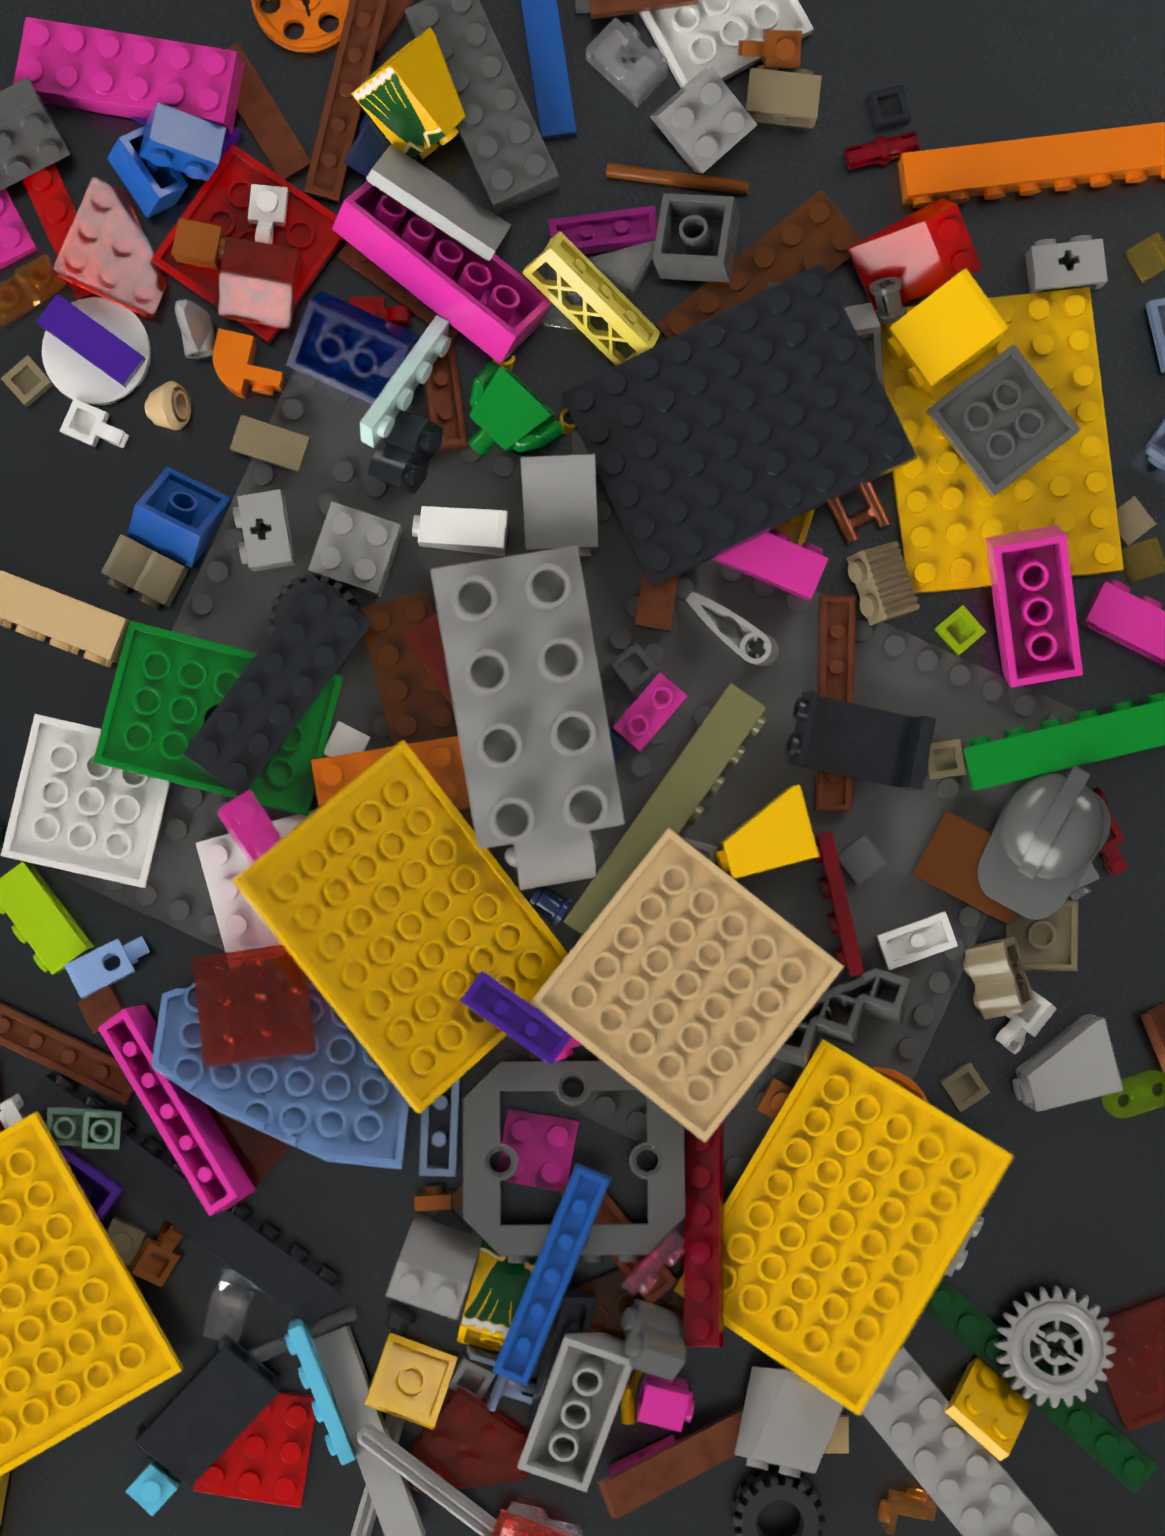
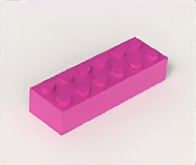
M26 17L13 85L29 77L44 104L127 118L138 117L148 119L158 102L226 128L225 133L232 134L245 64L238 52L233 50Z
M368 181L344 200L332 227V230L439 316L449 321V324L499 364L507 359L539 327L552 304L537 287L494 254L490 261L485 260Z

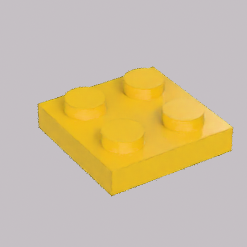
M390 1332L364 1405L433 1429L436 1425L458 1357Z
M977 1357L969 1362L945 1412L1001 1461L1010 1454L1032 1404L1024 1399L1016 1390H1013L1004 1379Z

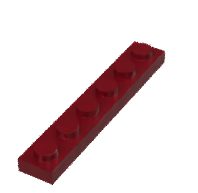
M720 1123L706 1142H703L685 1127V1347H724V1123Z

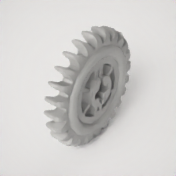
M1055 1285L1052 1296L1049 1297L1043 1287H1039V1299L1037 1300L1030 1293L1025 1292L1027 1305L1023 1306L1017 1301H1013L1012 1303L1017 1311V1315L1003 1313L1010 1326L997 1327V1330L1006 1336V1340L995 1341L994 1344L997 1348L1005 1350L1006 1353L997 1356L996 1360L1002 1364H1009L1006 1369L1002 1370L1001 1374L1003 1377L1016 1376L1011 1382L1010 1387L1016 1390L1025 1386L1022 1392L1024 1399H1029L1036 1393L1035 1402L1038 1406H1041L1047 1397L1052 1408L1058 1406L1060 1398H1063L1065 1404L1071 1407L1074 1395H1077L1082 1402L1086 1401L1085 1389L1088 1388L1092 1392L1097 1393L1098 1388L1094 1381L1096 1379L1107 1381L1108 1379L1102 1372V1368H1112L1114 1366V1363L1108 1360L1106 1355L1115 1353L1116 1348L1106 1344V1342L1111 1340L1115 1334L1112 1331H1103L1109 1323V1318L1104 1316L1096 1319L1101 1309L1100 1306L1094 1304L1087 1309L1089 1297L1085 1294L1076 1302V1293L1072 1288H1069L1067 1294L1063 1297L1061 1289ZM1053 1321L1052 1327L1039 1329L1041 1325ZM1059 1321L1071 1324L1078 1332L1066 1335L1059 1329ZM1036 1335H1040L1049 1342L1050 1340L1058 1342L1063 1350L1076 1358L1075 1361L1060 1350L1050 1349L1047 1346L1048 1344L1040 1337H1036ZM1081 1338L1082 1342L1081 1355L1074 1351L1072 1343ZM1031 1340L1035 1342L1037 1352L1032 1356L1030 1355ZM1044 1358L1051 1364L1052 1374L1040 1370L1034 1362ZM1068 1362L1073 1366L1070 1370L1058 1373V1365Z

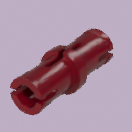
M915 131L888 138L878 136L875 137V141L844 148L845 160L849 170L879 163L881 166L889 163V160L900 158L902 153L920 151Z

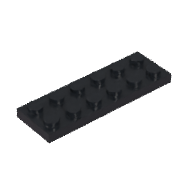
M314 577L182 754L238 796L245 793L374 621Z

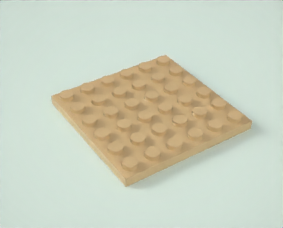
M668 828L530 1003L703 1142H706L844 966Z

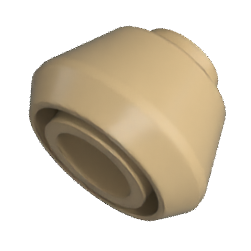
M168 381L150 392L145 401V413L157 426L171 430H181L189 421L191 413L188 394L178 383Z

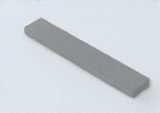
M347 1325L314 1338L313 1341L384 1535L425 1536L426 1532L406 1479L358 1443L357 1434L365 1424H372L390 1439L391 1437L381 1411L364 1405L371 1383L350 1326Z

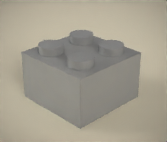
M713 68L701 70L650 116L695 173H704L757 126V123Z
M331 501L308 571L315 576L322 577L324 575L344 586L381 598L404 530L401 524Z

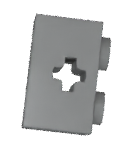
M1091 235L1075 236L1070 238V242L1056 243V239H1043L1034 242V246H1031L1025 254L1029 294L1090 287V290H1099L1108 282L1103 239L1092 240ZM1062 258L1065 259L1066 264H1072L1069 271H1067L1065 265H1059Z
M278 489L237 496L238 506L233 507V515L236 528H242L244 542L239 543L242 564L248 563L249 569L253 572L296 565L284 493ZM262 523L271 529V531L266 533L265 540H262L255 534V532L261 529L260 524Z

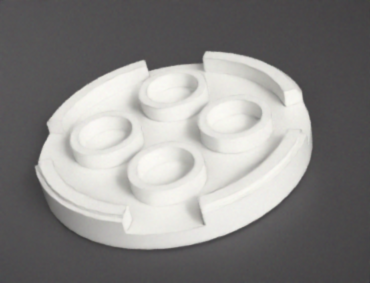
M89 297L71 303L139 352L146 360L127 386L123 387L52 334L45 331L42 342V359L47 375L52 383L72 400L75 398L91 406H104L116 403V401L130 394L137 386H140L147 375L151 362L149 336L139 318L129 308L115 300Z

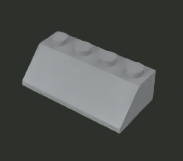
M604 1332L564 1335L518 1462V1469L587 1492L632 1370L628 1355L625 1353L627 1340Z

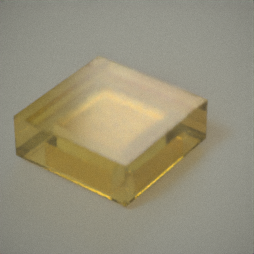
M1159 232L1125 252L1143 283L1165 270V242Z
M1157 537L1121 549L1131 583L1165 572V560Z

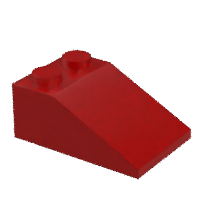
M944 198L938 199L847 248L874 311L877 310L875 296L870 293L869 286L878 279L885 277L900 278L902 281V288L899 289L901 301L905 303L935 292L965 268L971 275L983 269L957 204Z

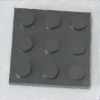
M1014 344L926 411L930 419L991 497H994L1081 430Z

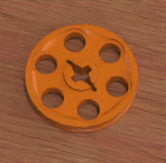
M251 0L255 17L263 32L277 45L300 53L322 51L338 43L349 0H309L310 4L308 5L311 15L308 16L306 7L301 0H280L279 9L272 14L261 10L263 0ZM326 15H333L339 20V26L333 32H324L319 27L320 20ZM290 23L301 24L304 27V33L299 39L291 40L285 36V28Z

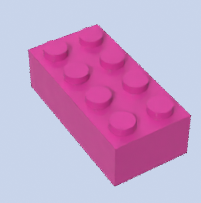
M1058 525L985 538L1002 672L1010 687L1083 675L1066 533Z

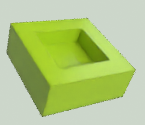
M961 605L934 629L957 656L986 633L985 629L964 605Z

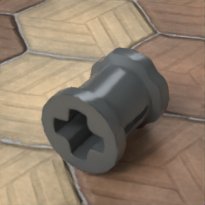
M898 277L881 278L872 282L869 286L870 293L875 296L877 306L875 314L881 324L895 323L907 314V308L902 305L899 290L902 288V281Z

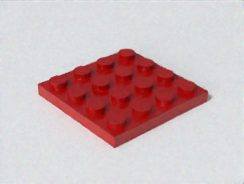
M232 144L210 179L204 183L180 217L222 226L227 235L226 239H230V251L227 260H221L220 270L176 261L171 252L178 222L150 261L270 344L344 238L332 230L337 218L336 214ZM251 184L287 187L289 191L285 227L274 226L272 250L257 249V244H255L257 224H251L248 221Z

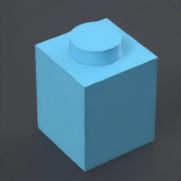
M153 1458L132 1481L125 1492L153 1516L178 1489L182 1481L176 1482L171 1479L165 1472L164 1466Z

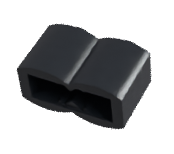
M400 410L395 417L394 426L390 434L383 438V441L375 450L369 464L368 474L385 484L415 494L426 479L429 460H431L441 446L443 428L427 418Z

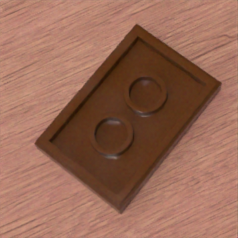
M944 811L911 875L1010 925L1016 912L985 895L978 881L979 861L992 834L948 811Z

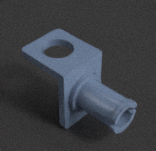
M467 1345L466 1348L470 1359L491 1366L495 1365L499 1355L471 1345ZM496 1374L490 1384L485 1403L488 1409L495 1412L498 1401L502 1396L531 1405L533 1400L532 1394H534L537 1382L529 1381L528 1385L525 1386Z

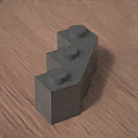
M874 968L848 984H841L824 992L773 1058L806 1068L813 1056L819 1036L854 1047L866 1014L901 1025L912 994L911 979Z

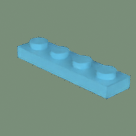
M300 1318L293 1319L289 1322V1333L285 1334L287 1347L292 1356L298 1355L302 1367L298 1368V1373L304 1388H311L315 1401H312L311 1404L317 1421L319 1423L324 1421L329 1434L325 1435L328 1450L331 1456L338 1455L341 1465L355 1460L354 1450L307 1323Z

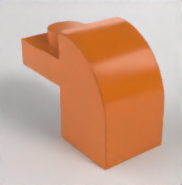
M218 328L213 350V365L224 385L233 394L245 399L249 385L252 386V391L272 396L274 391L283 393L287 380L283 372L253 366L258 347L255 337Z

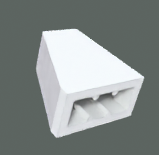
M422 506L421 515H414L412 536L418 537L417 542L420 547L505 556L509 516L507 511Z

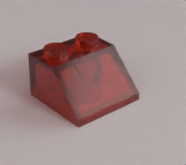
M226 237L220 268L219 317L290 330L303 262L299 250Z

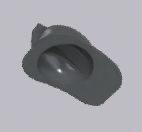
M1074 766L1069 776L1050 772L1025 778L1017 783L1010 793L979 861L978 881L985 895L1031 920L1047 918L1064 905L1105 844L1110 833L1111 816L1107 804L1098 794L1086 786L1091 774Z

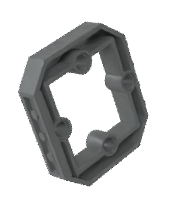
M545 1061L499 1062L463 1099V1219L500 1256H508V1263H529L530 1256H539L551 1224L501 1225V1180H506L513 1176L519 1166V1157L515 1149L501 1143V1092H556L560 1101L566 1105L576 1106L584 1103L590 1096L591 1091H640L604 1061H555L552 1066ZM570 1077H577L584 1084V1091L577 1098H570L563 1092V1083ZM647 1096L646 1142L635 1146L630 1152L628 1160L632 1172L640 1178L647 1179V1223L592 1224L580 1254L582 1255V1262H604V1255H619V1262H641V1255H649L685 1217L684 1126ZM643 1150H651L657 1156V1165L651 1171H642L637 1166V1156ZM497 1151L506 1152L511 1159L509 1169L502 1173L493 1170L490 1164L492 1155Z

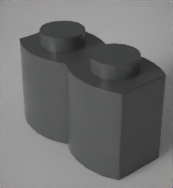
M636 1299L632 1306L624 1311L621 1319V1328L624 1329V1335L627 1340L625 1353L628 1355L629 1363L634 1369L673 1381L684 1365L686 1357L685 1344L680 1337L679 1316L673 1310Z

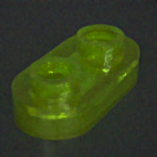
M1149 1070L1121 1079L1123 1091L1102 1096V1103L1106 1111L1117 1118H1129L1165 1106L1164 1072ZM1156 1083H1161L1163 1091L1160 1095L1155 1096L1152 1093V1087ZM1122 1094H1127L1129 1098L1128 1104L1120 1107L1118 1105V1097Z

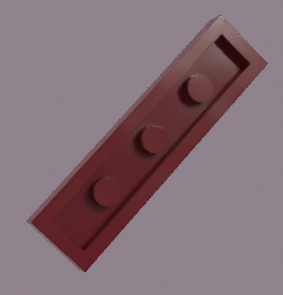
M833 832L815 834V843L819 856L813 859L815 864L821 863L824 877L818 878L822 898H829L832 912L826 914L831 935L837 934L840 948L834 949L836 961L844 966L842 970L845 969L847 976L864 974Z

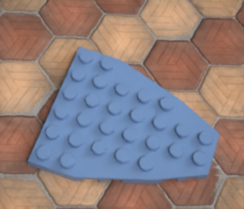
M286 956L242 965L228 970L229 973L193 982L187 988H177L162 993L151 1064L155 1071L220 1113L327 1162L402 1169L409 1103L294 958L287 959Z

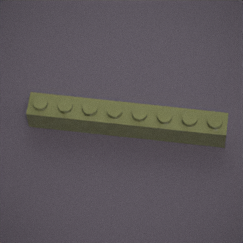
M730 683L601 866L596 877L592 879L563 921L581 935H584L668 828L684 839L679 832L686 822L693 825L701 815L705 807L700 805V802L707 792L714 796L722 785L725 777L721 775V772L728 762L735 766L743 755L746 748L741 744L749 733L756 736L764 725L767 718L762 714L767 707L734 684Z

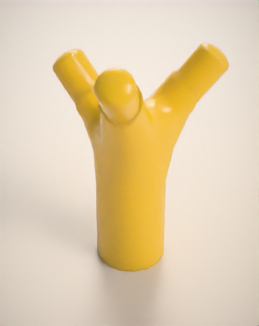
M636 1369L625 1386L620 1400L622 1424L631 1425L636 1423L635 1398L639 1379L643 1371Z

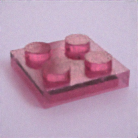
M673 1229L649 1255H646L622 1280V1285L632 1295L638 1290L645 1294L659 1279L655 1272L664 1263L671 1267L685 1252L681 1246L685 1239Z

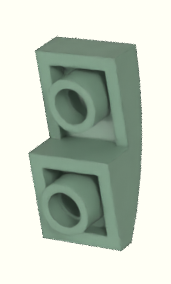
M48 1107L46 1126L59 1146H82V1148L119 1150L122 1112Z

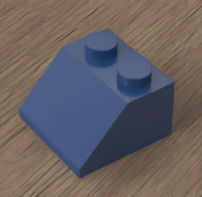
M167 466L135 504L127 536L192 568L208 547L231 498Z

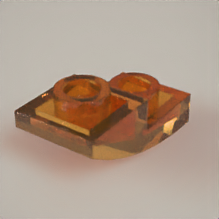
M47 254L17 268L14 276L0 283V323L2 326L37 307L65 286L64 281Z

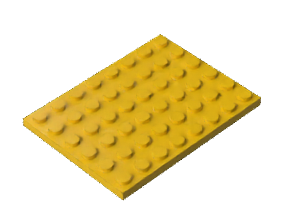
M1090 287L988 298L1009 327L998 345L929 393H926L923 387L917 388L912 383L907 374L909 369L902 357L896 359L888 349L886 333L894 323H879L881 327L883 387L918 458L893 470L902 556L904 557L903 562L906 563L905 568L908 570V576L911 577L910 582L913 584L912 589L915 591V594L991 586L985 538L1058 525L1067 536L1071 577L1122 572L1124 567ZM916 306L906 307L907 313ZM1014 344L1081 430L994 497H991L930 419L926 411Z
M404 740L394 745L232 879L417 1113L424 1111L507 1036L503 1031L460 1002V999L479 972H485L536 1008L530 1002L568 955L567 951L487 848L478 849L476 834Z
M822 1039L724 1204V1325L858 1416L862 1415L1015 1156L832 1043ZM684 1273L673 1290L682 1297H684Z
M38 1111L0 1132L1 1476L181 1372L183 1369L181 1362Z

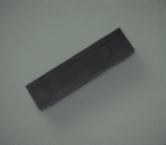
M566 1290L548 1333L528 1417L531 1424H533L564 1335L589 1333L597 1296L592 1290Z

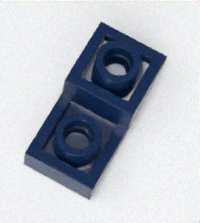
M365 113L357 127L360 133L343 163L367 177L391 143L370 116Z

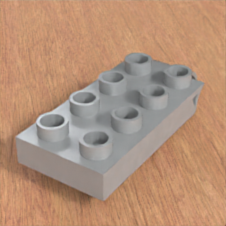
M578 545L431 569L433 591L478 849L511 844L505 852V859L509 865L515 868L519 890L595 878L594 852L599 846V841L590 830L624 825L625 822Z

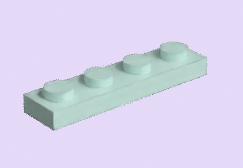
M437 315L360 421L361 442L374 448L381 437L386 438L390 434L394 426L395 417L399 411H405L409 407L416 387L419 383L424 384L428 380L433 369V363L438 356L442 358L447 353L451 345L449 321Z

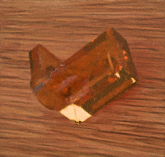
M907 1488V1492L889 1489L887 1500H881L878 1520L883 1522L882 1525L886 1534L894 1535L898 1514L934 1522L937 1506L933 1499L928 1497L929 1494L915 1488Z

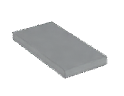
M391 144L366 178L368 182L487 261L491 260L511 227V224Z

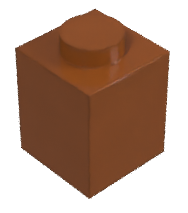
M179 218L171 253L177 262L220 270L221 260L226 261L229 255L230 239H226L227 235L222 226Z

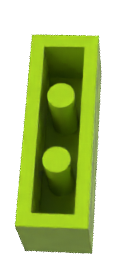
M22 861L0 878V913L2 915L7 913L14 923L11 928L16 937L24 944L28 942L36 952L33 955V959L45 973L50 971L52 975L59 974L66 969L65 964L85 955L94 948L32 863Z

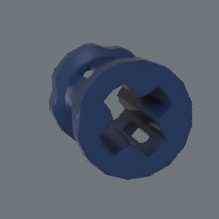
M546 886L537 887L529 900L533 909L551 920V924L555 927L572 902L571 899L562 898L546 888Z

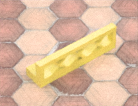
M561 231L551 238L545 250L524 268L522 273L616 366L655 346L661 332ZM547 262L557 272V281L545 279L537 269ZM565 291L577 292L583 298V306L571 305L565 299ZM590 316L602 317L608 323V331L596 330L590 324ZM615 341L627 342L635 352L625 359L615 349Z

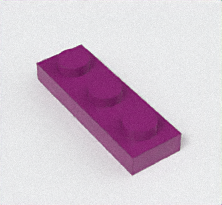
M655 206L548 220L550 238H553L561 231L583 254L655 245L658 228Z

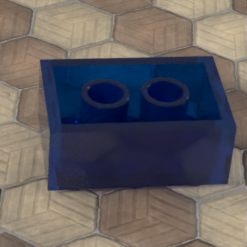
M321 291L309 299L286 366L373 405L418 342L420 335Z

